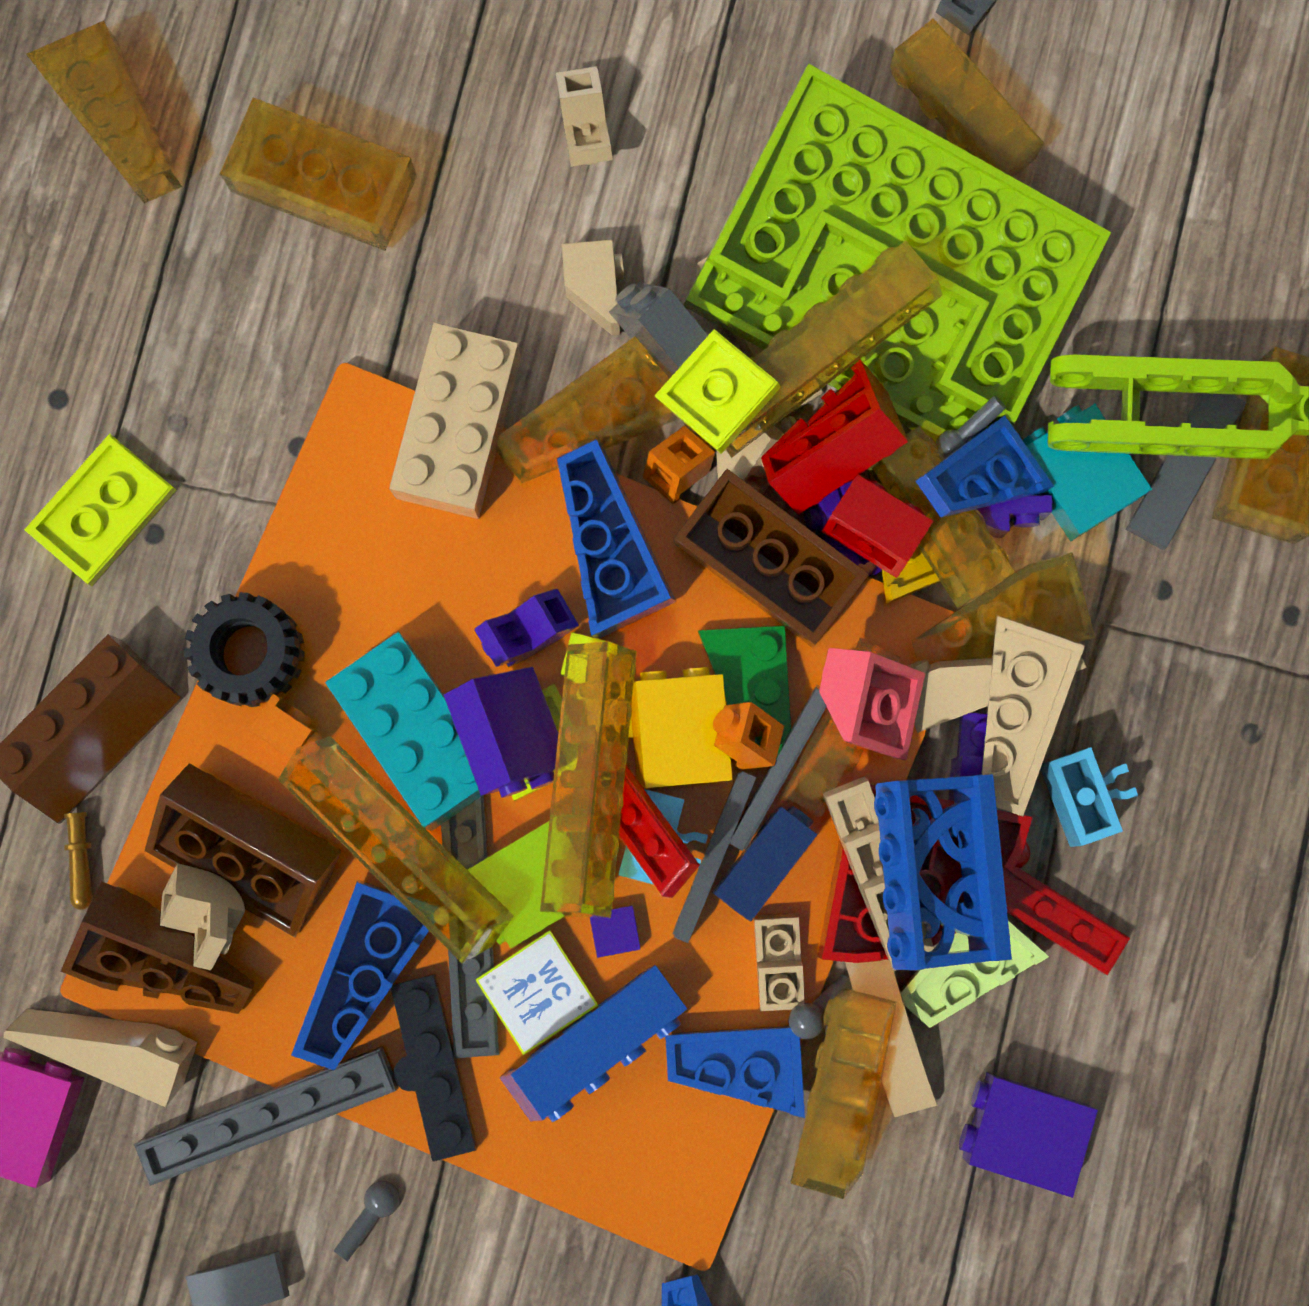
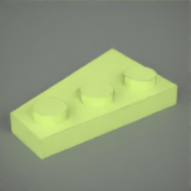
M1008 921L1011 960L917 970L900 991L905 1007L926 1026L931 1028L973 1003L980 996L999 985L1005 984L1015 978V975L1034 964L1037 965L1049 956ZM959 933L954 934L949 952L969 950L968 936Z

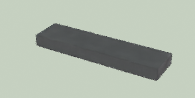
M1200 393L1184 423H1191V428L1224 429L1227 425L1235 424L1246 402L1233 394ZM1166 455L1150 484L1152 490L1144 495L1125 530L1161 550L1166 549L1216 457Z
M816 684L777 754L775 766H770L735 828L729 844L742 851L743 849L746 850L827 707L819 693V685Z
M743 771L737 774L673 929V936L679 940L689 943L756 780L755 776Z

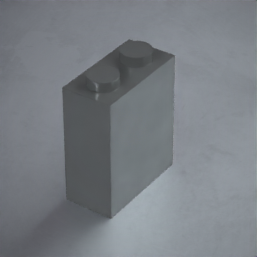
M640 282L637 285L635 283L630 284L618 294L615 299L617 304L609 311L611 316L667 381L708 336L670 288Z

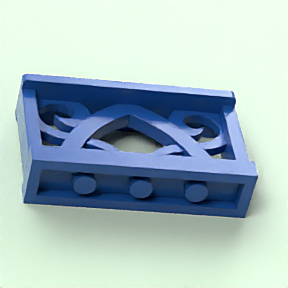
M993 774L877 783L875 786L874 809L879 820L880 844L878 852L880 861L883 864L885 884L883 903L887 911L889 926L887 948L892 958L893 969L923 970L979 962L1011 960L1012 954ZM953 790L955 804L942 810L941 804L933 791ZM915 795L925 801L931 812L932 818L930 820L923 810L915 808L912 810L916 815V821L912 825L910 797ZM957 834L959 848L955 845V843L952 840L953 837H957ZM938 839L946 853L961 864L962 877L951 886L945 904L931 892L919 874L927 854ZM963 892L964 903H958L959 897ZM922 922L927 928L924 939L932 938L938 932L939 926H943L941 939L938 945L930 952L924 950ZM955 932L968 936L969 950L949 952Z

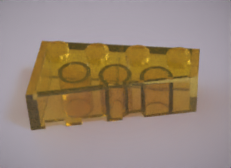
M104 20L26 54L144 204L182 187L120 45Z
M634 336L500 434L496 445V452L520 482L525 483L559 469L557 458L596 439L604 449H607L671 423L679 418L655 397V394L669 378L636 336Z
M847 988L836 995L835 999H829L824 1014V1025L828 1026L825 1041L821 1042L816 1056L815 1068L818 1070L808 1097L807 1116L790 1184L844 1199L863 1175L897 1001Z

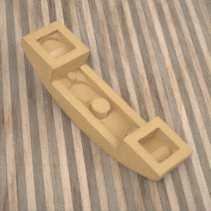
M889 960L864 963L845 962L866 1035L894 1117L937 1106L924 1061H922L896 979V973L892 969Z

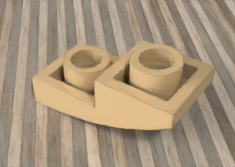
M798 913L756 915L754 917L760 1011L793 1009L797 1005L805 1003Z

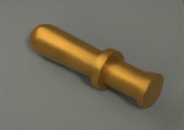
M87 812L64 814V818H67L68 844L64 845V851L69 850L70 902L78 910L87 909L93 899L87 849L92 847L91 842L87 843L85 817Z

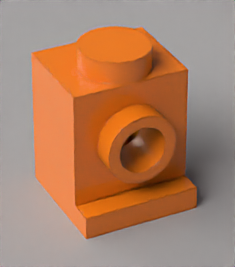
M684 425L649 451L643 478L673 504L679 500L680 494L710 472L715 451L710 448L703 438L696 436Z
M272 694L248 731L291 760L300 762L304 756L310 758L323 740V736L309 727L314 719L292 705L288 711H285L284 708L289 702Z
M752 702L724 705V709L715 716L713 721V729L717 732L714 746L737 761L735 766L741 770L775 766L784 725ZM762 736L759 746L755 743V738Z

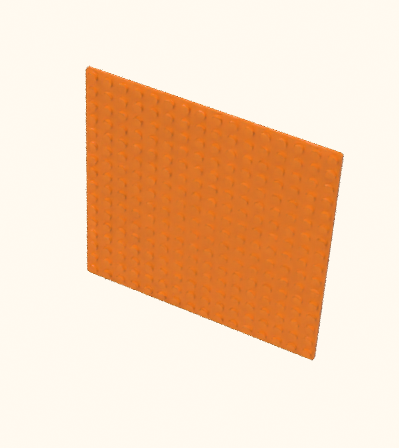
M342 363L336 369L235 597H239V592L250 593L254 597H258V595L264 597L283 609L298 625L295 628L302 634L304 643L300 644V649L305 652L304 661H299L297 668L302 671L298 679L293 677L288 683L292 688L286 694L280 692L277 696L289 702L284 708L285 711H288L292 705L314 719L309 727L323 736V740L310 758L304 756L300 762L291 760L248 731L267 702H261L260 706L257 707L233 705L213 697L212 694L203 691L196 683L107 884L123 888L131 894L144 898L161 911L162 893L175 868L144 850L160 794L189 763L340 849L341 853L332 876L296 937L291 936L245 909V913L233 933L229 950L226 954H219L221 958L255 983L239 1014L188 1005L182 1000L180 995L160 992L158 999L143 996V988L120 984L118 991L104 989L66 974L60 988L62 996L66 999L113 1019L156 1024L166 1029L176 1030L183 1036L197 1041L195 1054L274 1088L326 1068L291 1056L358 880L441 909V915L422 940L420 946L407 962L393 985L436 974L453 1044L441 825L433 831L423 828L325 682L397 632L408 641L444 694L474 678L533 667L542 690L555 684L588 753L590 754L600 741L610 743L637 779L633 739L593 729V710L587 694L577 683L561 676L571 633L592 637L588 622L589 616L586 600L584 599L581 586L582 579L572 539L571 522L567 513L557 458L567 453L503 427L479 519L398 500L392 494L389 487L415 390L349 363ZM617 474L676 600L675 603L600 638V640L614 643L613 664L619 678L628 688V684L640 681V673L666 671L668 679L683 677L684 669L709 667L710 675H714L711 663L698 635V630L783 626L675 545L673 538L697 506L680 499L672 504L658 490ZM867 576L813 648L785 628L791 729L816 684L821 685L822 672L829 648L872 652L906 666L925 659L928 660L929 665L938 661H952L956 658L968 628L967 618L912 594L886 604L884 583ZM558 589L579 626L552 645L522 662L510 667L507 664L496 667L492 659L484 652L481 640L474 629L486 620L511 613L534 595ZM247 626L237 630L229 637L224 648V661L231 673L238 676L246 675L256 670L262 664L267 653V639L264 632L256 626ZM826 707L754 834L755 836L774 810L779 807L787 810L789 807L794 806L814 821L810 829L817 836L757 913V915L798 913L805 1003L811 1004L820 996L834 962L817 957L840 840L823 793L864 776L872 785L907 780L926 733V730L917 733L915 725L907 760H900L845 742ZM731 758L733 779L731 781L644 789L684 799L677 831L681 834L698 832L708 835L706 844L696 840L690 841L688 844L684 843L694 858L703 859L737 774L743 771L756 777L740 816L741 819L770 767L741 770L735 766L737 761ZM575 772L516 801L513 800L512 796L501 798L499 791L484 795L488 857L559 816L604 892L513 948H510L507 942L499 945L492 935L494 967L550 930L598 1005L643 971L656 965L687 1008L686 1011L677 1017L681 1025L671 1033L789 1026V1015L792 1009L760 1011L754 918L751 922L746 920L712 893L741 855L742 850L731 844L728 845L689 943L675 938L672 932L699 868H697L673 898L663 897L653 884L618 875L626 845ZM633 905L641 950L597 958L589 914ZM391 988L340 1062L383 1046L394 1073V1068L398 1061L407 1056ZM598 1006L593 1008L591 1011L593 1012L594 1010H596ZM497 1015L499 1055L456 1058L478 1148L476 1151L442 1160L700 1271L710 1269L774 1109L668 1081L665 1037L659 1039L654 1034L642 1044L646 1051L640 1057L625 1067L619 1061L606 1071L610 1079L591 1094H588L583 1089L570 1100L574 1107L553 1123L549 1117L541 1121L530 1122L500 1077L512 1068L513 1070L518 1069L527 1062V1058L554 1038L557 1039L563 1035L562 1032L567 1027L523 1055ZM399 1087L395 1092L337 1114L430 1154L415 1091L408 1092Z

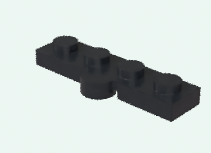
M436 974L394 984L391 987L407 1054L396 1064L394 1080L401 1089L408 1092H416L432 1162L476 1151L478 1147L457 1061L454 1058V1048Z

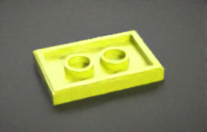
M109 434L24 530L83 581L93 586L177 490L114 436Z

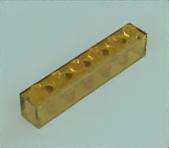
M906 240L896 248L890 247L883 251L871 268L861 275L856 274L848 278L841 285L839 292L825 303L819 302L812 306L800 323L791 330L785 329L777 333L770 340L769 347L756 357H748L779 382L781 388L726 448L725 451L731 458L942 296L938 278Z
M609 641L570 644L567 647L540 906L541 912L570 917L611 918L637 651Z
M331 736L296 748L278 780L462 964L491 948L514 915Z

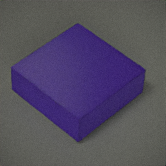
M633 905L589 914L597 958L641 950Z

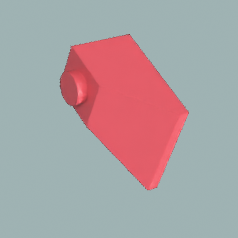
M829 648L822 672L819 693L843 740L900 760H907L925 673L872 652Z

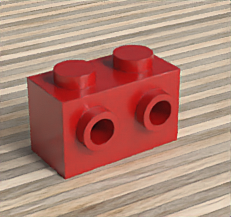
M857 474L832 512L822 532L897 578L930 528L933 520L926 517L923 511L916 505L904 503L887 493L884 486L877 481L865 479Z

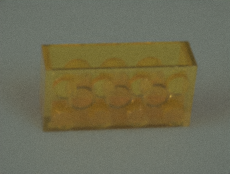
M254 97L250 102L220 171L221 177L232 193L386 251L417 178L412 159L409 156Z
M1274 347L1258 360L1280 362L1293 375L1299 386H1309V357ZM1248 395L1238 429L1268 430V404L1260 395ZM1293 435L1268 459L1229 458L1212 519L1290 544H1295L1309 537V436Z

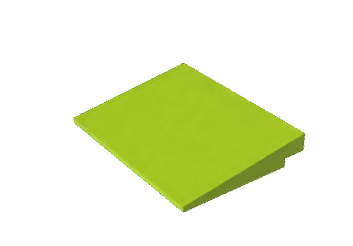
M808 63L683 305L694 313L837 390L842 388L855 375L850 368L861 359L888 391L900 423L936 442L939 435L952 429L958 430L994 395L1003 402L1006 409L988 426L1004 415L1011 424H1015L1111 232Z

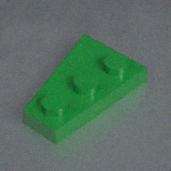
M785 626L698 630V635L705 648L714 675L723 674L727 705L752 702L783 724L784 730L779 746L780 750L791 731ZM762 736L755 738V743L759 746Z

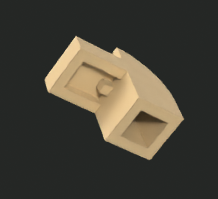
M597 66L557 72V86L571 167L593 165L598 162L613 160Z
M177 863L162 893L160 925L194 933L193 966L211 970L219 954H226L229 950L233 933L245 913V906L240 894L225 879L209 871Z

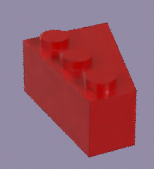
M861 359L850 368L855 375L836 393L830 388L821 397L825 404L806 423L800 418L761 457L769 484L798 515L812 505L821 502L827 495L848 481L854 480L857 474L860 475L883 458L892 455L898 448L908 442L888 391Z

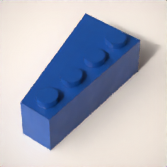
M596 439L557 458L567 513L571 522L575 554L577 555L582 579L583 596L588 610L591 636L600 639L675 603L676 600L604 447Z
M358 880L291 1056L335 1070L407 962L418 949L422 940L441 915V909Z
M654 965L601 1002L596 1010L590 1011L567 1027L559 1038H554L527 1058V1062L518 1069L513 1070L512 1068L502 1075L500 1079L530 1122L541 1121L549 1117L553 1123L574 1107L570 1099L583 1089L588 1094H591L610 1079L606 1071L621 1061L625 1067L640 1057L646 1051L642 1044L654 1034L659 1039H662L680 1026L681 1022L677 1017L686 1011L687 1008L657 966Z

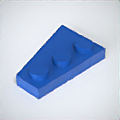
M1005 415L916 480V483L941 518L1044 493L1054 487Z
M789 1026L669 1033L665 1036L668 1081L718 1095L722 1094L747 1101L754 1105L777 1109L805 1118L800 1038L792 1032Z

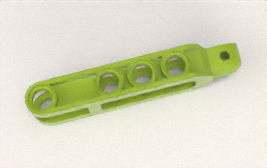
M1062 355L1051 360L1050 383L1054 386L1076 389L1122 390L1121 420L1091 419L1090 423H1060L1055 425L1054 421L1048 423V447L1055 450L1268 459L1293 435L1309 436V386H1299L1293 375L1280 362L1102 355ZM1140 391L1260 395L1268 404V430L1236 429V425H1227L1224 429L1191 428V423H1181L1179 427L1145 426V421H1139Z

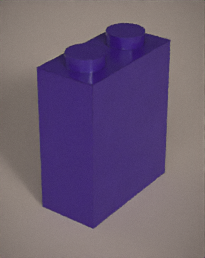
M533 667L474 678L444 694L481 796L499 791L501 798H505L526 790V783L530 784L532 790L546 786L557 780L554 773L570 766Z
M986 1072L984 1082L979 1080L973 1091L971 1106L976 1107L972 1124H965L960 1136L959 1150L963 1151L962 1158L969 1165L1073 1198L1098 1110L1088 1104Z

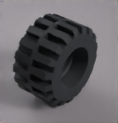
M239 592V597L226 594L221 596L222 602L218 604L214 601L207 603L204 606L207 612L203 616L197 613L192 619V622L197 624L194 632L187 630L185 639L190 641L191 644L190 648L184 649V657L191 661L192 665L187 668L190 675L198 679L197 685L203 691L212 694L213 697L237 706L257 707L260 706L261 702H268L272 694L277 695L280 692L286 694L292 688L288 684L293 677L298 679L302 671L297 668L299 661H304L305 652L300 649V644L304 643L303 637L296 630L295 627L298 625L293 618L268 599L259 595L254 597L250 593ZM247 626H256L264 632L267 639L265 659L253 672L246 675H235L228 670L224 661L226 642L237 630Z

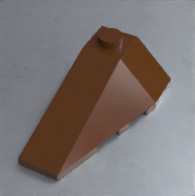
M101 881L79 926L60 972L104 989L118 991L120 984L143 988V996L158 999L160 992L180 995L182 1000L188 1005L236 1014L240 1013L255 983L220 956H218L211 970L194 967V936L186 931L161 926V911L148 901L129 893L123 888L114 887Z

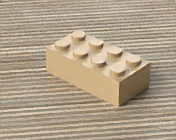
M433 323L389 487L396 499L479 519L521 361L518 343Z

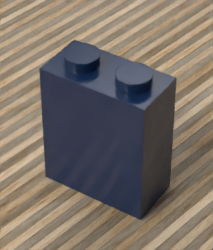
M794 806L789 807L787 810L783 807L775 809L712 893L751 922L817 836L810 829L814 821Z

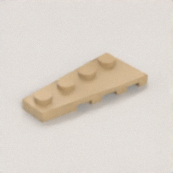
M998 615L996 617L982 775L993 774L996 807L1023 816L1085 645Z

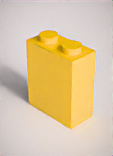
M709 667L684 669L683 677L667 679L666 671H651L640 673V681L628 684L636 775L638 782L643 788L733 780L731 757L714 746L717 732L713 729V721L715 716L726 705L723 674L710 675Z

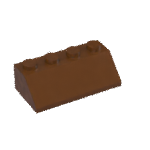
M729 469L724 471L673 538L676 546L812 648L869 575Z
M107 634L0 743V780L16 795L56 823L61 824L66 819L64 814L72 813L183 698L123 640Z
M190 763L160 794L144 850L173 868L178 863L209 871L220 876L237 890L246 910L293 937H296L325 889L341 853L340 849L331 845L325 839L312 834L291 822L288 818L277 814L248 795L242 794Z

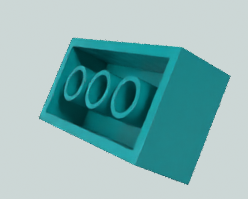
M399 632L325 682L423 828L433 831L475 800L482 797L445 701L444 693L408 641Z

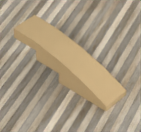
M864 776L824 792L823 796L866 907L892 967V958L887 948L889 938L888 915L883 903V892L885 889L883 864L880 861L878 852L880 844L879 820L874 809V794L869 781ZM922 922L924 950L930 952L934 949L931 938L924 939L927 928Z

